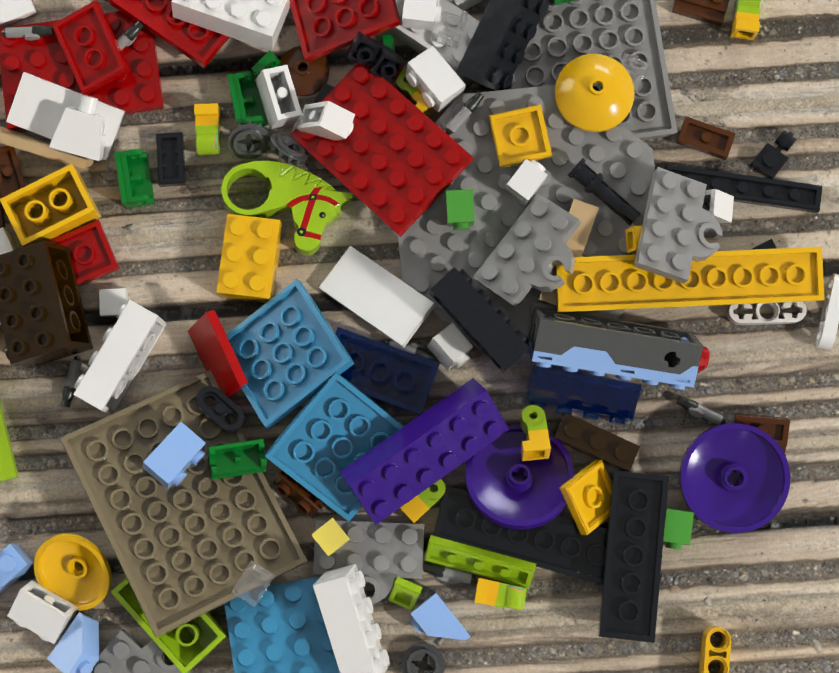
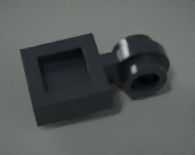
M783 130L774 142L778 147L774 148L767 143L750 166L766 178L773 179L789 159L781 153V150L783 149L787 152L797 140L793 137L794 134L791 131L788 133Z

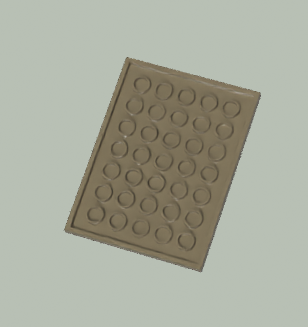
M211 370L60 438L155 638L307 562L263 472L211 481L207 456L208 447L246 441L241 429L234 433L223 432L197 408L196 398L202 388L214 386L220 389ZM211 398L205 400V404L208 406H212L215 403ZM227 416L225 418V421L228 424H232L235 422L232 416ZM182 422L206 443L205 450L203 451L206 455L196 466L191 464L185 470L187 476L177 487L173 484L169 489H166L143 469V462L173 429Z

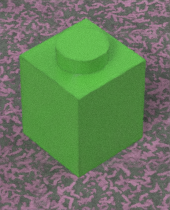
M473 189L446 190L447 227L453 226V230L462 231L469 230V226L474 225Z
M666 509L663 540L666 543L665 548L682 550V545H690L694 512Z

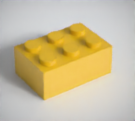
M73 164L0 199L23 247L41 241L50 242L49 240L102 217L80 172Z
M227 214L216 290L220 298L267 303L274 297L283 225L280 220Z

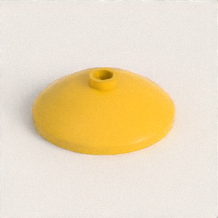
M586 54L571 60L560 72L555 84V102L562 117L572 126L587 132H603L619 125L629 114L634 101V85L628 71L615 59L602 54ZM599 84L602 90L595 91L592 85Z
M58 534L47 539L36 552L34 573L38 584L78 607L77 611L91 609L100 604L107 596L112 582L111 569L102 551L88 539L75 534Z

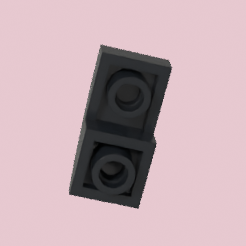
M361 32L357 33L346 51L347 58L370 67L371 74L383 77L392 83L395 82L406 65V60L399 54Z

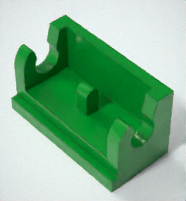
M253 71L227 74L237 125L238 123L241 125L247 124L250 121L256 125L260 123L264 127L268 126V122L255 81L258 75H254Z
M141 149L114 152L122 204L126 209L155 204L147 152L142 153Z
M264 439L208 447L207 456L211 481L266 472L267 459L264 456Z

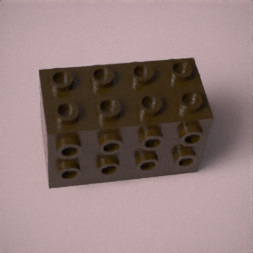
M41 241L0 255V331L4 335L6 343L5 354L10 364L36 367L93 349L67 246Z

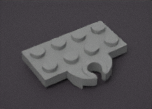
M660 167L654 170L634 267L684 284L688 281L692 261H705L721 246L719 243H709L704 238V232L708 233L713 239H719L723 236L718 220L712 213L702 208L707 184Z
M537 193L473 276V279L515 309L532 287L541 292L553 293L554 289L565 284L560 276L551 275V271L555 266L563 265L568 274H573L576 260L566 242L580 226V220Z
M316 520L315 531L329 520ZM335 520L350 540L329 557L315 540L313 575H323L327 571L356 564L358 571L361 570L364 575L365 583H371L375 588V593L371 598L372 604L380 602L389 595L397 576L403 579H422L424 524L379 522L375 525L374 522Z
M122 629L101 652L99 660L91 673L182 672L175 664L169 663L166 660L165 653L154 641L149 642L143 647L125 629Z

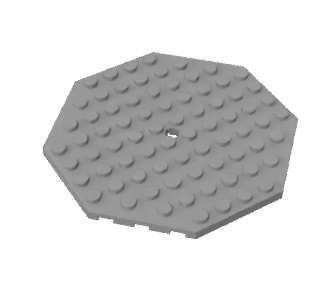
M555 85L480 92L484 98L480 101L476 110L471 113L455 133L449 135L472 155L474 160L446 189H473L474 225L469 226V230L462 231L453 230V226L447 227L445 190L401 237L398 236L402 281L434 302L435 307L432 309V312L448 325L453 323L465 338L481 352L483 351L430 295V289L454 267L458 271L463 269L472 278V286L478 292L482 289L492 300L490 306L496 312L501 309L511 320L508 325L514 331L519 329L529 339L535 306L557 310V307L539 301L538 298L541 291L532 287L515 309L476 282L473 276L537 193L569 212L573 199L599 207L582 257L636 255V253L627 254L625 230L632 226L643 224L653 172L655 170L653 149L621 123L603 132H587L572 126L562 117L557 108L554 95ZM476 93L460 95L450 104L435 124L446 132V126ZM541 104L552 158L537 161L546 169L545 173L548 176L526 205L505 189L506 184L522 164L500 169L488 116ZM582 158L586 160L585 163L597 174L601 173L603 175V181L641 213L631 226L593 193H586L584 191L585 187L575 178L567 176ZM625 309L578 311L572 313L617 320Z

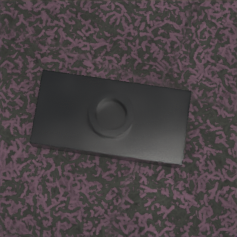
M183 132L156 134L158 185L160 187L186 185Z

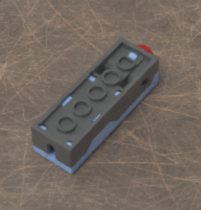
M536 306L527 344L530 347L528 352L531 360L540 367L550 368L551 365L562 366L563 370L578 372V369L588 370L590 374L595 376H605V373L616 375V378L625 381H631L632 378L642 379V382L650 385H658L659 382L668 383L670 387L680 390L685 389V386L694 388L697 373L707 368L710 358L708 348L703 347L702 343L692 332L572 312H557L554 309Z

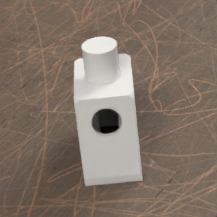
M82 95L79 109L67 107L64 110L49 148L97 161L103 160L106 117L94 114L98 101L97 98Z

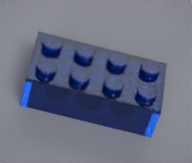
M337 327L335 334L355 363L340 375L370 399L420 416L425 409L440 364Z

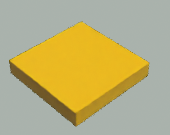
M541 104L488 116L500 169L520 165L526 159L532 162L533 160L538 161L552 158Z
M594 460L559 487L581 535L590 534L609 518L612 482L602 460Z

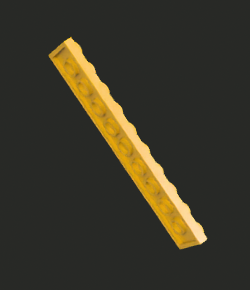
M822 247L716 251L705 261H692L688 281L684 284L634 267L636 255L574 257L576 262L572 275L565 271L563 265L555 266V276H560L565 282L563 286L556 289L557 312L824 300Z

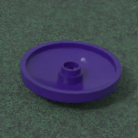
M727 423L709 428L692 441L681 461L679 483L685 503L699 520L720 531L743 533L764 526L782 509L790 489V468L782 448L766 432L747 424Z
M520 424L507 425L509 431L467 460L465 468L467 493L475 508L489 521L509 529L525 530L537 528L552 521L566 507L567 503L559 487L574 477L573 463L563 444L553 439L554 436L549 432L551 446L549 459L522 461L521 445L522 441H527L526 434L522 431Z

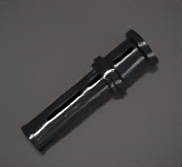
M582 158L567 176L575 178L585 187L584 191L586 193H593L631 226L641 213L603 181V175L601 173L597 174L585 163L586 160Z

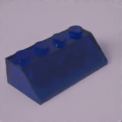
M533 365L529 371L524 403L537 405L544 411L546 407L556 408V413L562 415L565 412L572 415V412L583 413L582 418L598 420L599 416L609 418V423L625 425L626 421L630 422L633 420L642 385Z

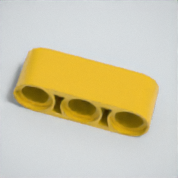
M710 626L703 631L701 636L699 673H709L708 665L712 660H718L720 663L718 673H729L731 636L725 629ZM714 632H719L722 636V642L717 647H713L710 643V637Z

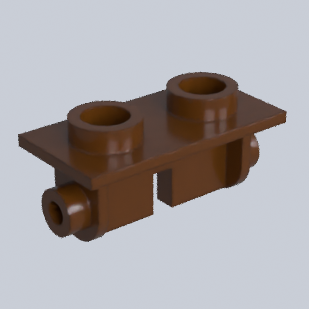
M283 470L276 475L273 484L278 493L284 497H289L302 514L309 515L313 519L325 503L307 489L304 490L301 484Z

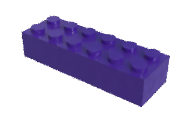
M472 378L339 473L364 511L377 525L509 431V428L487 390Z

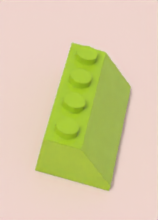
M127 578L111 591L182 673H188L229 636V633L210 612H207L155 638Z

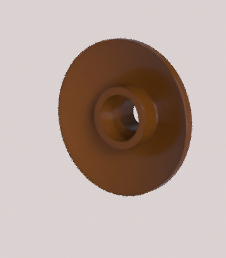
M297 46L288 50L280 59L281 64L279 66H288L297 96L303 97L316 94L320 91L324 82L327 83L329 64L325 56L308 62L304 60L301 46ZM302 64L308 67L304 72L298 70V67Z

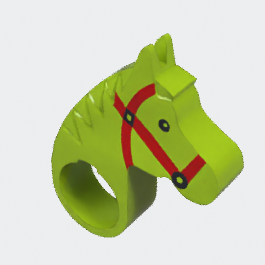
M252 161L237 165L225 175L221 187L223 202L230 214L267 218L285 212L291 213L294 227L297 230L294 235V246L296 251L304 256H311L319 250L326 227L333 223L335 219H340L341 207L352 202L354 196L352 193L336 191L326 181L308 171L275 161ZM243 176L258 177L266 185H270L268 186L269 196L264 204L258 208L251 210L241 209L235 206L228 197V192L233 182Z

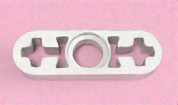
M835 273L832 274L828 283L815 341L816 348L828 351L833 347L839 324V274Z
M803 301L729 305L727 308V318L735 325L795 324L805 317L807 309ZM766 304L772 307V318L765 319L760 315L759 309L761 305ZM752 305H755L753 314H745L741 319H739L738 314L733 313L738 306H741V310L747 311L752 309ZM791 305H794V309H799V313L794 318H792L791 313H782L780 315L781 319L778 318L780 310L789 309Z

